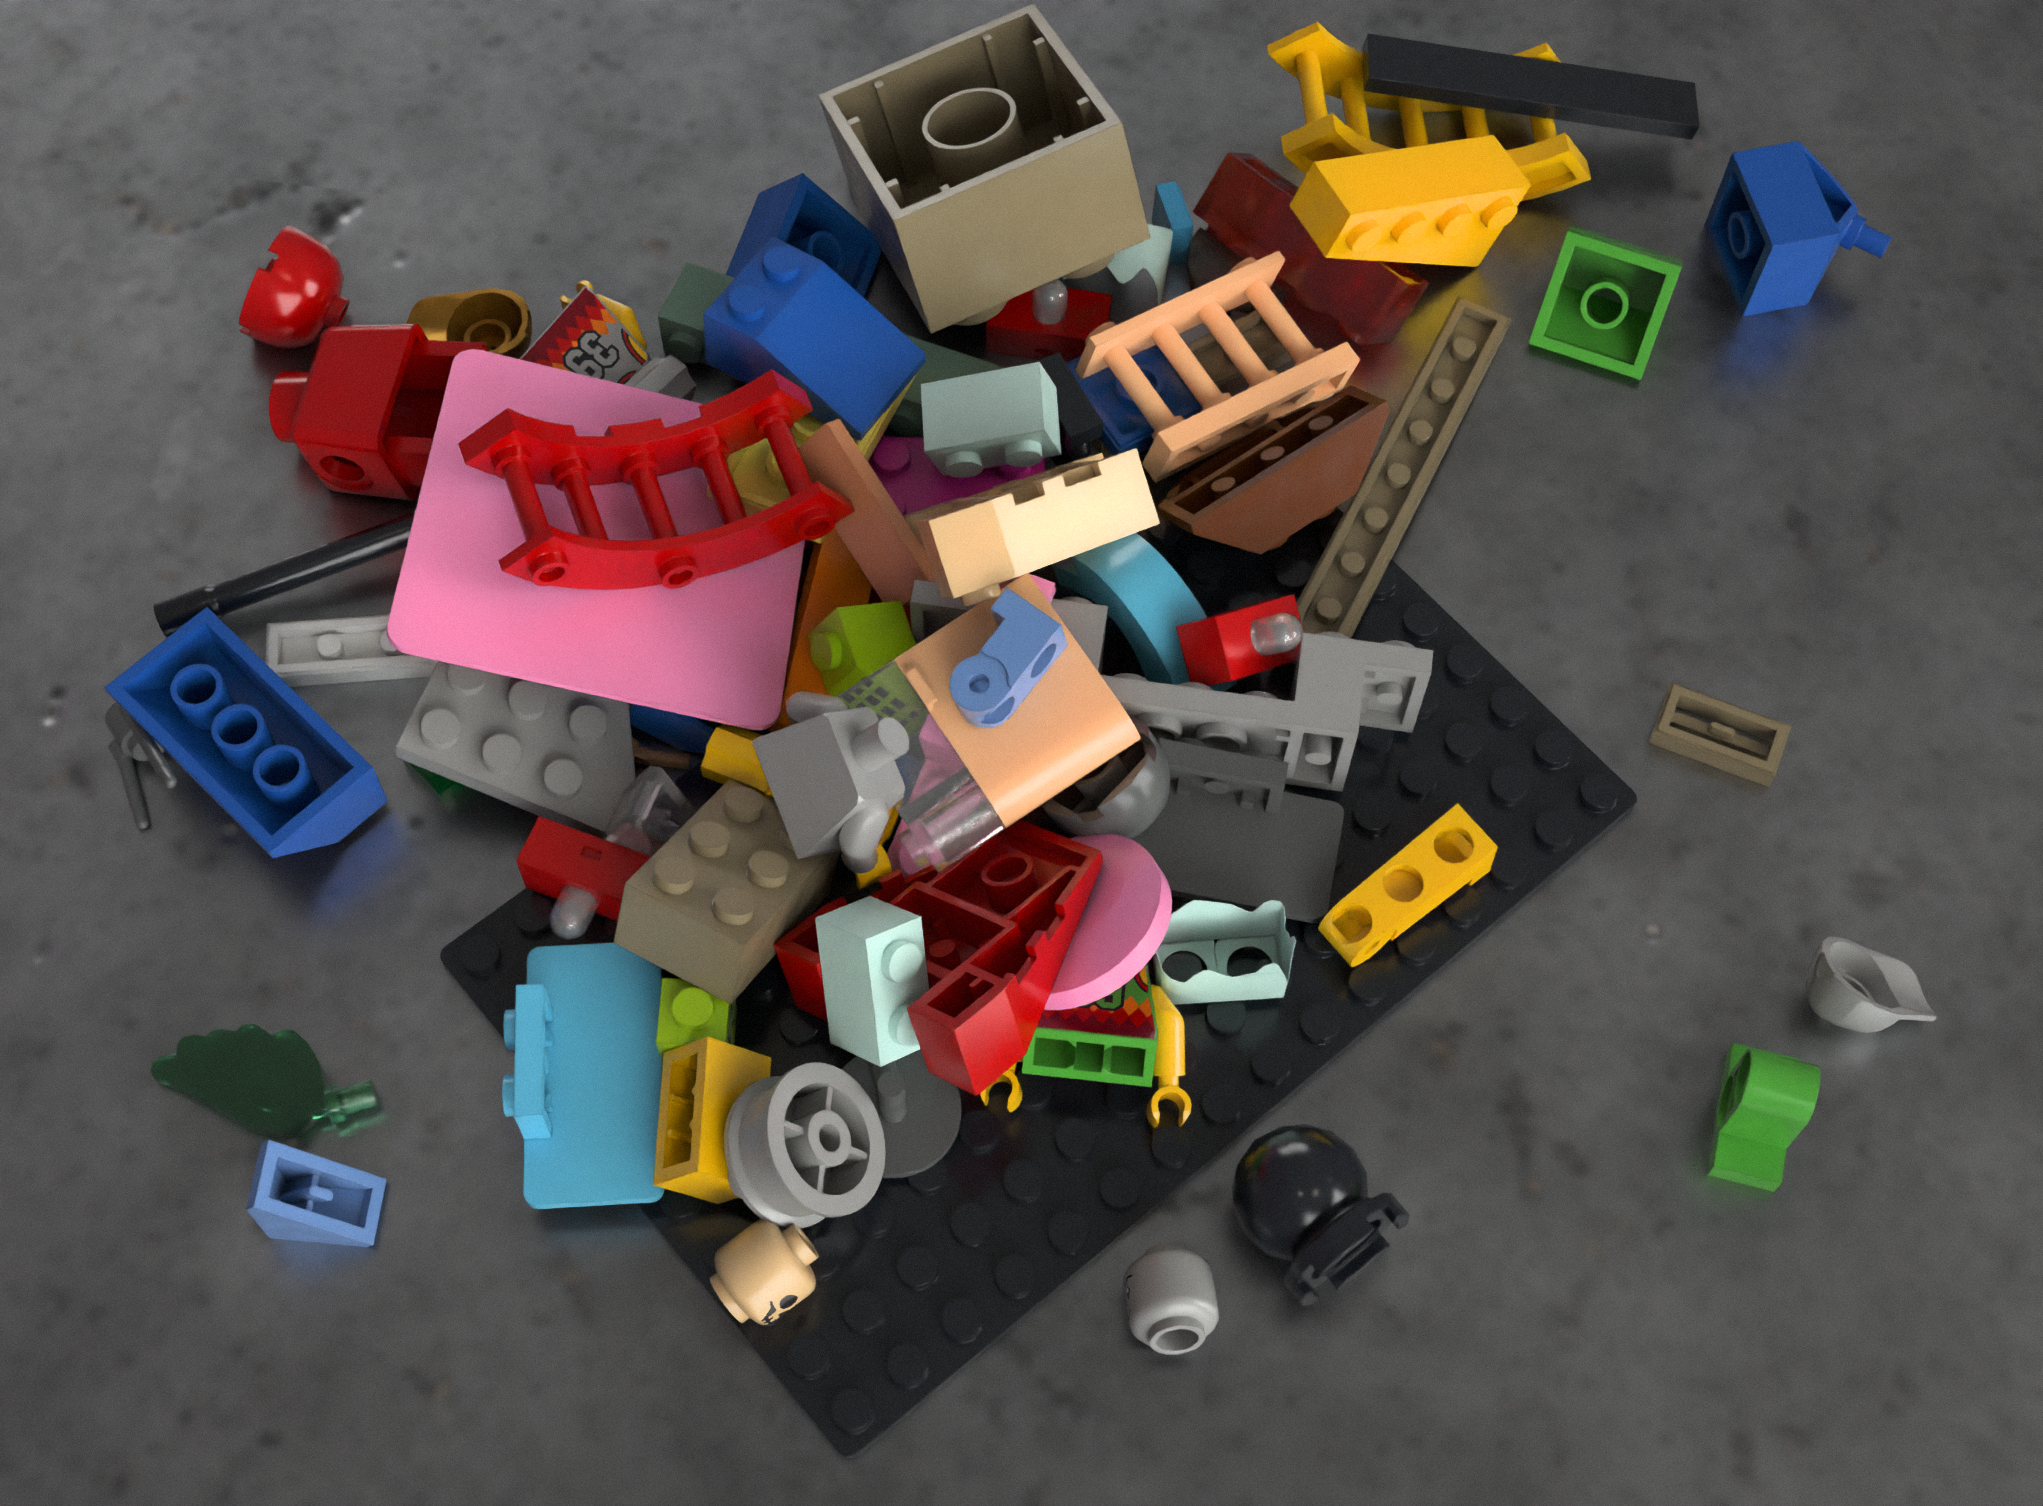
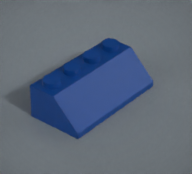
M208 607L204 608L104 687L106 692L272 858L339 843L388 801L374 768Z

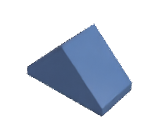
M268 1139L262 1141L246 1210L271 1239L369 1247L374 1245L387 1179Z

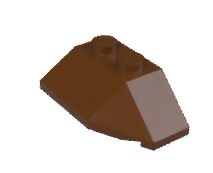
M1349 385L1334 392L1332 399L1311 402L1270 421L1179 478L1169 490L1166 499L1161 500L1157 505L1160 517L1196 536L1260 555L1267 550L1280 547L1287 541L1289 536L1314 520L1330 515L1336 506L1358 492L1390 412L1387 400Z

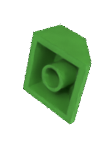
M1571 225L1567 231L1528 344L1641 380L1679 277L1683 260Z

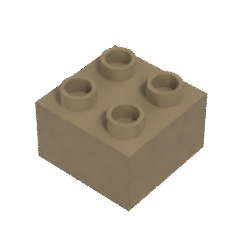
M1034 3L818 95L856 207L931 334L952 324L970 326L983 323L996 316L1004 308L1007 300L1060 277L1077 279L1093 275L1104 269L1112 261L1115 253L1150 239L1122 121Z

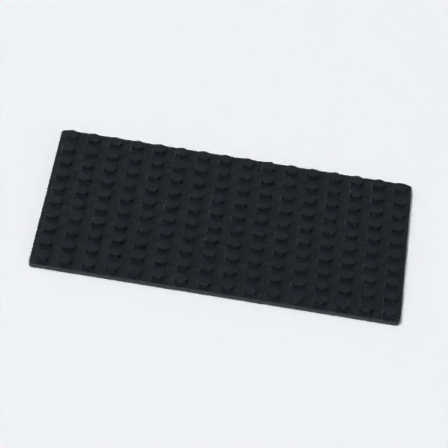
M1227 448L1156 483L1142 465L1160 524L1136 533L1151 544L1172 566L1190 589L1207 617L1294 594L1297 603L1344 514L1336 506L1330 515L1314 520L1289 536L1287 541L1280 547L1267 550L1260 555L1196 536L1160 517L1157 505L1161 500L1166 499L1169 490L1179 478ZM1149 449L1139 453L1141 464L1143 463ZM1392 559L1351 639L1377 643L1398 640L1410 643L1415 648L1433 650L1431 676L1413 732L1359 726L1357 741L1342 792L1285 784L1283 792L1339 803L1344 809V819L1327 913L1340 900L1457 803L1498 846L1490 872L1471 886L1468 883L1394 940H1388L1379 951L1356 967H1350L1318 930L1320 922L1308 923L1286 918L1285 929L1289 933L1290 938L1295 936L1296 944L1284 998L1174 1005L1184 1019L1185 1075L1179 1076V1088L1188 1094L1192 1104L1190 1115L1181 1127H1179L1178 1123L1179 1108L1175 1102L1168 1099L1158 1101L1160 1115L1159 1124L1156 1128L1147 1119V1104L1155 1092L1159 1090L1158 1076H1153L1152 1087L1022 1074L1023 1062L1017 1061L1014 1075L1017 1077L1022 1090V1100L1019 1107L1013 1112H1009L1007 1108L1008 1098L1012 1092V1085L1007 1082H998L991 1087L987 1107L984 1105L980 1094L975 1096L957 1087L962 1108L960 1128L953 1145L941 1160L929 1169L903 1178L882 1177L874 1196L858 1211L841 1217H825L812 1226L801 1228L819 1255V1258L810 1264L816 1279L815 1289L801 1302L768 1325H761L750 1318L744 1323L739 1322L725 1307L710 1282V1277L717 1273L714 1257L718 1249L755 1221L761 1219L746 1205L743 1199L736 1198L716 1204L665 1189L663 1196L655 1202L636 1203L842 1458L853 1460L863 1454L1633 810L1637 802L1635 792ZM1052 565L1029 572V574L1055 583L1056 592L1053 599L1080 597L1093 604H1097L1091 599L1059 584ZM1107 614L1101 675L1114 676L1121 673H1131L1146 679L1133 648L1118 625ZM1286 663L1237 679V683L1224 692L1244 694L1251 691H1262L1273 694L1278 699L1288 700L1295 665ZM768 728L766 729L764 735L771 733L767 731ZM918 735L909 742V749L905 754L925 764L926 758L919 740L920 735ZM702 761L638 807L640 836L634 849L635 851L652 857L723 786L721 783L702 776ZM985 798L970 833L998 820V817ZM1041 805L1020 819L1069 839L1071 838L1059 828ZM895 833L884 847L886 853H888ZM837 863L830 893L814 912L840 897L846 900L847 905L881 890L880 884L876 882L859 890L856 885L855 873ZM525 888L446 945L441 951L440 958L445 969L504 1040L505 1010L515 1009L516 985L526 984L527 956L529 952L536 947L614 943L618 921ZM1172 896L1171 913L1192 900ZM1214 939V946L1221 939ZM1243 947L1233 952L1229 957L1227 973L1230 977L1255 973L1262 966L1270 964L1272 961L1264 951L1258 948ZM1189 951L1175 952L1169 955L1162 964L1163 971L1171 979L1179 982H1186L1193 975L1207 970L1202 958ZM777 954L774 955L735 999L737 1020L734 1045L771 1057L770 1077L782 1076L792 1068L812 1062L826 1063L842 1069L849 1061L856 1057V1055L830 1043L828 1022L796 1006ZM1152 956L1147 965L1150 984L1156 985ZM663 969V978L681 979Z

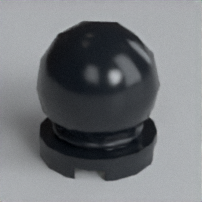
M1308 1124L1279 1127L1255 1139L1240 1159L1232 1183L1234 1215L1244 1234L1268 1256L1292 1261L1291 1267L1284 1276V1284L1302 1306L1316 1303L1319 1295L1314 1291V1288L1328 1279L1338 1290L1366 1269L1390 1246L1381 1235L1390 1224L1393 1223L1397 1229H1401L1409 1222L1408 1212L1392 1193H1382L1373 1198L1368 1197L1367 1172L1354 1149L1332 1131Z

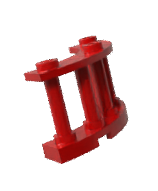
M772 369L739 389L699 406L701 417L666 428L663 425L662 419L658 418L637 423L608 426L604 433L605 436H578L573 425L542 421L507 408L458 443L466 465L505 479L526 542L498 560L502 572L532 581L539 586L617 590L663 584L666 588H681L692 583L696 578L737 568L770 556L803 540L821 538L834 529L836 522L855 511L851 500L818 481L812 483L791 431L794 422L813 411L812 405L804 389ZM767 438L790 497L772 507L748 516L726 459L730 454ZM696 467L703 470L724 525L679 536L657 477ZM620 482L632 485L652 540H609L590 485ZM535 484L555 485L558 490L564 491L579 535L565 532L548 524Z

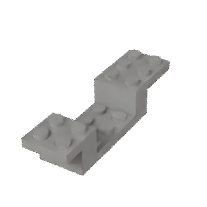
M914 580L910 611L911 631L916 644L973 608L975 604L963 606L961 597L954 599L941 597L936 581ZM1080 597L1053 599L1051 606L1101 675L1108 606L1093 604ZM1338 632L1302 633L1288 700L1278 699L1273 694L1262 691H1251L1244 694L1216 691L1205 684L1197 682H1186L1179 685L1150 682L1142 676L1131 673L1101 676L1127 714L1137 717L1144 723L1157 741H1159V738L1173 741L1179 738H1193L1206 743L1210 748L1235 753L1245 750L1260 751L1270 755L1274 760L1289 763L1285 784L1342 792L1357 741L1359 726L1413 732L1431 676L1433 650L1415 648L1410 643L1398 640L1383 643L1355 640Z

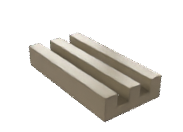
M1671 682L1665 693L1662 707L1655 721L1656 724L1648 743L1769 787L1775 778L1792 726ZM1675 708L1686 710L1716 722L1711 724L1675 712ZM1733 728L1770 741L1771 745L1768 746L1735 734Z

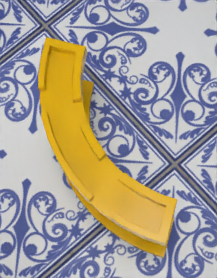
M1318 21L1267 45L1268 55L1285 71L1299 80L1305 125L1282 135L1281 143L1283 155L1305 174H1307L1312 163L1315 161L1395 150L1371 140L1366 106L1400 112L1406 148L1428 145L1423 112L1462 110L1467 139L1489 135L1485 109L1363 91L1362 52L1338 40ZM1547 42L1513 54L1514 56L1561 63ZM1324 94L1342 100L1345 124L1335 114L1327 113ZM1530 116L1535 143L1506 150L1531 184L1521 201L1562 191L1591 180L1587 160L1566 132L1557 135L1554 119Z

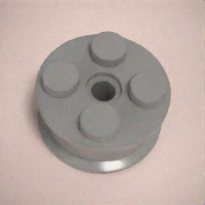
M820 1062L806 1063L792 1068L782 1076L767 1077L750 1084L733 1102L728 1113L724 1131V1151L728 1167V1182L731 1190L736 1196L743 1199L757 1216L783 1229L788 1228L793 1223L799 1228H805L820 1222L825 1217H841L858 1211L874 1196L883 1176L886 1153L885 1139L875 1106L862 1086L853 1077L830 1064Z

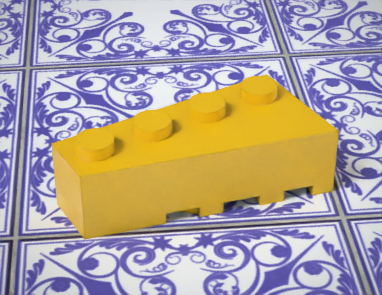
M1494 135L1315 161L1312 163L1289 206L1325 258L1478 267L1504 226L1516 216L1517 206L1531 184Z

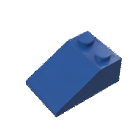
M773 236L703 314L706 363L747 384L769 370H774L806 391L813 411L808 413V415L823 423L840 418L851 437L860 441L926 363V353L824 261Z

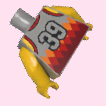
M582 280L576 284L578 294L573 299H569L565 295L559 297L563 311L520 359L624 385L651 360L646 351L647 344L635 312L624 304L601 294H595L592 284L589 281Z

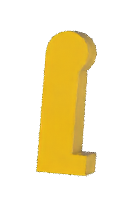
M1457 803L1340 900L1325 915L1318 926V930L1350 967H1356L1379 951L1388 940H1394L1468 883L1471 886L1490 872L1498 846Z

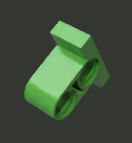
M1732 1043L1726 1052L1707 1175L1775 1192L1782 1184L1786 1149L1805 1128L1813 1114L1820 1087V1067L1799 1061L1798 1058Z

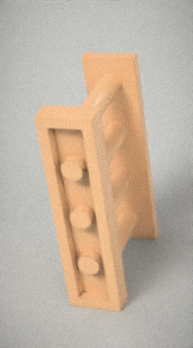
M1276 251L1259 260H1256L1254 257L1246 258L1236 264L1228 274L1118 325L1114 322L1104 323L1093 330L1086 338V347L1075 371L1081 379H1084L1109 367L1154 429L1152 435L1154 441L1142 465L1155 483L1237 443L1282 415L1311 402L1322 401L1333 396L1334 392L1345 386L1358 365L1360 358L1347 341L1326 352L1322 348L1315 349L1272 292L1270 287L1286 260L1280 251ZM1250 301L1296 363L1294 367L1280 374L1276 370L1269 371L1226 312ZM1204 323L1249 384L1248 389L1233 397L1228 392L1222 394L1179 334ZM1157 345L1201 405L1202 410L1200 413L1185 420L1180 415L1174 416L1131 356Z

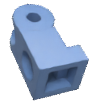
M1009 588L1004 590L990 608L998 626L996 631L981 648L978 655L964 659L955 667L950 676L949 689L961 716L969 724L978 728H993L1009 719L1068 645L1060 623Z

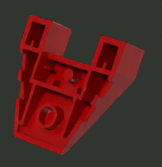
M998 819L935 850L936 863L905 878L899 869L879 878L881 890L869 895L921 916L929 990L906 1009L929 1073L975 1096L995 1082L1027 1053L1103 864L1100 850L1020 819L1007 828ZM843 897L822 906L773 944L796 1006L826 1022L828 1020L815 918L846 906L847 903Z

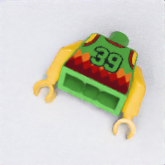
M1147 964L1126 984L1097 1001L1071 1009L1043 1010L1027 1053L1018 1060V1062H1023L1022 1074L1152 1087L1153 1076H1158L1159 1090L1155 1092L1146 1109L1147 1119L1154 1128L1159 1124L1160 1112L1158 1110V1101L1168 1099L1176 1103L1180 1112L1178 1118L1179 1127L1184 1124L1191 1112L1192 1104L1190 1097L1183 1089L1179 1088V1076L1185 1075L1184 1019L1163 989L1150 984ZM1017 1062L980 1093L986 1107L989 1101V1091L998 1082H1007L1012 1085V1092L1008 1098V1111L1013 1112L1019 1107L1022 1100V1090L1017 1077L1014 1075Z

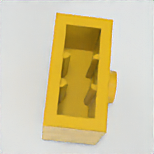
M708 1036L663 1052L653 1186L716 1204L739 1198L733 1193L728 1182V1167L724 1151L726 1120L733 1102L747 1086L770 1077L771 1057Z

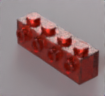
M1228 152L1193 210L1194 214L1208 223L1205 229L1212 238L1228 247L1234 248L1236 245L1256 260L1280 251L1286 260L1275 280H1278L1280 277L1294 287L1296 290L1293 296L1298 302L1318 313H1322L1325 310L1340 321L1337 329L1345 337L1359 345L1367 346L1368 343L1392 342L1429 285V282L1401 262L1325 258L1289 206L1299 188L1253 154Z

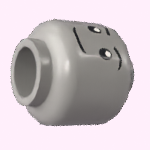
M1165 1243L1149 1248L1144 1253V1256L1139 1257L1127 1268L1123 1278V1288L1128 1323L1133 1336L1146 1345H1150L1154 1351L1166 1355L1187 1353L1202 1345L1206 1336L1215 1329L1219 1320L1217 1296L1209 1262L1196 1252L1185 1250L1177 1244Z

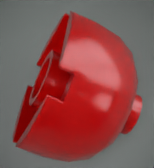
M288 225L284 227L268 249V251L279 255L278 258H272L265 270L258 267L251 282L239 317V325L243 326L239 331L270 346L280 349H299L317 340L325 328L340 326L348 310L350 300L341 296L344 276L338 259L330 249L313 236L293 226Z

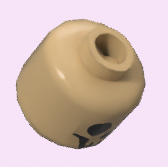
M760 1219L718 1249L714 1257L717 1273L710 1277V1282L725 1307L739 1322L744 1323L750 1318L761 1325H768L814 1291L816 1279L810 1264L819 1258V1255L811 1241L795 1223L784 1230L774 1223Z

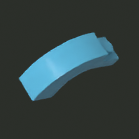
M1137 533L1051 564L1059 584L1091 599L1098 605L1108 606L1107 614L1114 620L1127 638L1148 681L1172 685L1190 682L1176 626L1206 618L1207 616L1181 577L1151 544ZM1234 680L1209 687L1213 690L1224 692L1235 685L1237 681Z

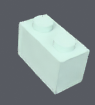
M1040 362L921 384L924 452L943 476L950 475L957 478H967L980 474L984 468L1006 464L1014 467H1029L1041 462L1042 458L1061 455L1057 389Z
M868 896L816 917L815 922L830 1043L879 1067L920 1050L906 1008L929 990L921 916Z

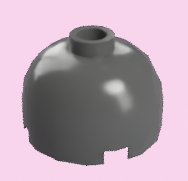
M1128 715L1141 737L1139 741L1041 805L1059 828L1071 838L1115 834L1132 839L1150 827L1165 807L1170 792L1168 761L1159 742L1148 727L1137 717Z

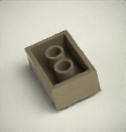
M729 779L625 883L614 943L715 997L732 1004L774 957L776 951L773 944L807 919L829 895L840 851L797 859L776 802L752 788Z

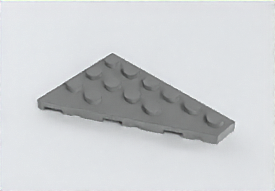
M437 662L396 745L395 757L538 816L626 848L635 849L640 836L629 703L446 662Z

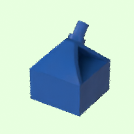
M1800 141L1733 152L1704 224L1742 316L1807 305L1840 246L1849 251L1855 246L1881 259L1892 240L1891 236L1865 225L1867 218L1857 214L1858 209L1855 202L1832 174Z

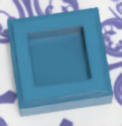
M1175 181L1157 184L1152 224L1166 227L1173 232L1169 265L1187 262V258L1190 255L1194 224L1181 189Z

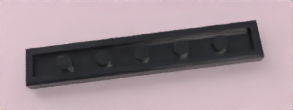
M1367 34L1362 46L1363 91L1691 140L1700 127L1696 87L1693 82L1375 34Z

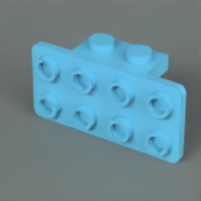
M615 943L543 946L532 949L527 956L526 984L516 985L515 1009L505 1010L504 1012L505 1047L507 1051H515L514 1074L504 1075L503 1109L506 1117L514 1116L524 1138L523 1195L527 1204L534 1209L651 1203L659 1200L664 1194V1188L653 1186L663 1064L656 1045L663 968Z

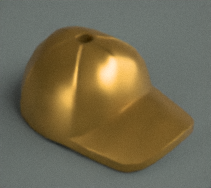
M496 288L425 297L413 306L406 323L419 324L428 340L484 342L489 352L520 359L528 350L532 338V318L524 298L513 291Z

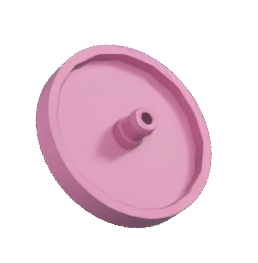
M1115 834L1070 838L1100 850L1103 864L1044 1010L1071 1009L1092 1003L1109 995L1130 981L1149 962L1160 946L1171 918V889L1164 873L1151 854L1134 840Z

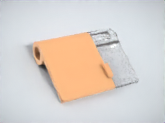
M1029 573L1020 576L1000 590L1001 594L1006 588H1009L1060 623L1068 645L1011 717L1003 724L993 728H978L969 724L961 716L949 689L950 676L955 667L964 659L978 655L981 648L998 628L990 608L1000 595L979 603L837 696L843 700L848 709L869 707L876 712L879 721L886 717L897 720L908 734L909 749L905 754L895 759L905 785L904 797L894 807L908 827V829L897 836L919 869L931 862L939 873L1141 738L1119 700Z

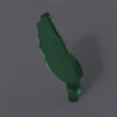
M252 1023L242 1025L236 1031L217 1029L212 1030L207 1036H185L178 1042L176 1054L159 1057L152 1063L150 1071L156 1082L188 1094L245 1128L272 1138L286 1139L297 1137L307 1132L320 1119L330 1117L332 1123L337 1124L347 1121V1114L379 1106L373 1080L340 1088L337 1083L327 1086L324 1070L309 1044L294 1030H282L271 1035L258 1025Z

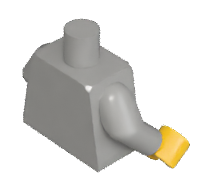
M807 691L797 692L785 701L788 719L792 725L760 736L753 740L752 743L797 859L842 851V860L855 873L856 885L861 890L879 882V878L892 872L887 853L879 841L889 820L888 811L904 797L905 785L895 759L905 754L909 749L908 734L904 727L893 718L886 717L879 721L876 712L869 707L848 709L839 697Z

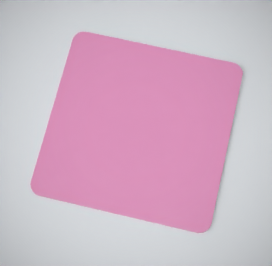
M469 349L457 354L452 362L388 619L387 637L397 650L414 656L745 729L764 730L771 727L777 721L781 711L805 540L762 559L737 568L696 578L692 583L674 589L666 588L663 584L617 590L539 586L532 581L502 572L498 560L526 542L505 479L466 465L458 445L460 441L507 408L542 421L573 425L578 436H605L604 433L608 426L637 423L658 418L662 419L665 428L701 417L699 406L703 404L484 350ZM692 467L657 477L679 536L724 525L714 499L707 496L708 483L702 469ZM625 482L590 485L609 540H652L632 485ZM535 484L548 524L565 532L579 535L564 491L558 490L555 485Z

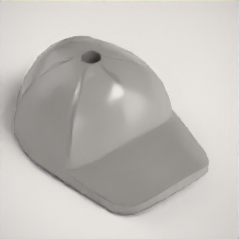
M1832 936L1824 939L1815 951L1808 968L1806 990L1811 1008L1824 1020L1848 1030L1871 1033L1881 1031L1899 1020L1935 1021L1938 1017L1927 1004L1916 974L1905 962L1867 949L1845 938Z

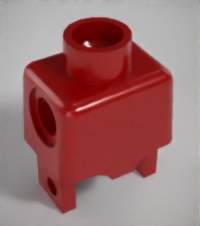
M419 324L329 327L321 336L309 372L282 371L276 376L269 396L271 427L275 436L281 442L295 443L322 484L329 490L414 501L422 486L453 359L457 354L465 350L479 349L488 352L489 350L484 342L428 340Z

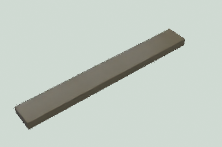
M1457 297L1370 462L1358 492L1353 495L1296 603L1304 633L1338 632L1351 639L1508 330L1511 318L1462 297Z

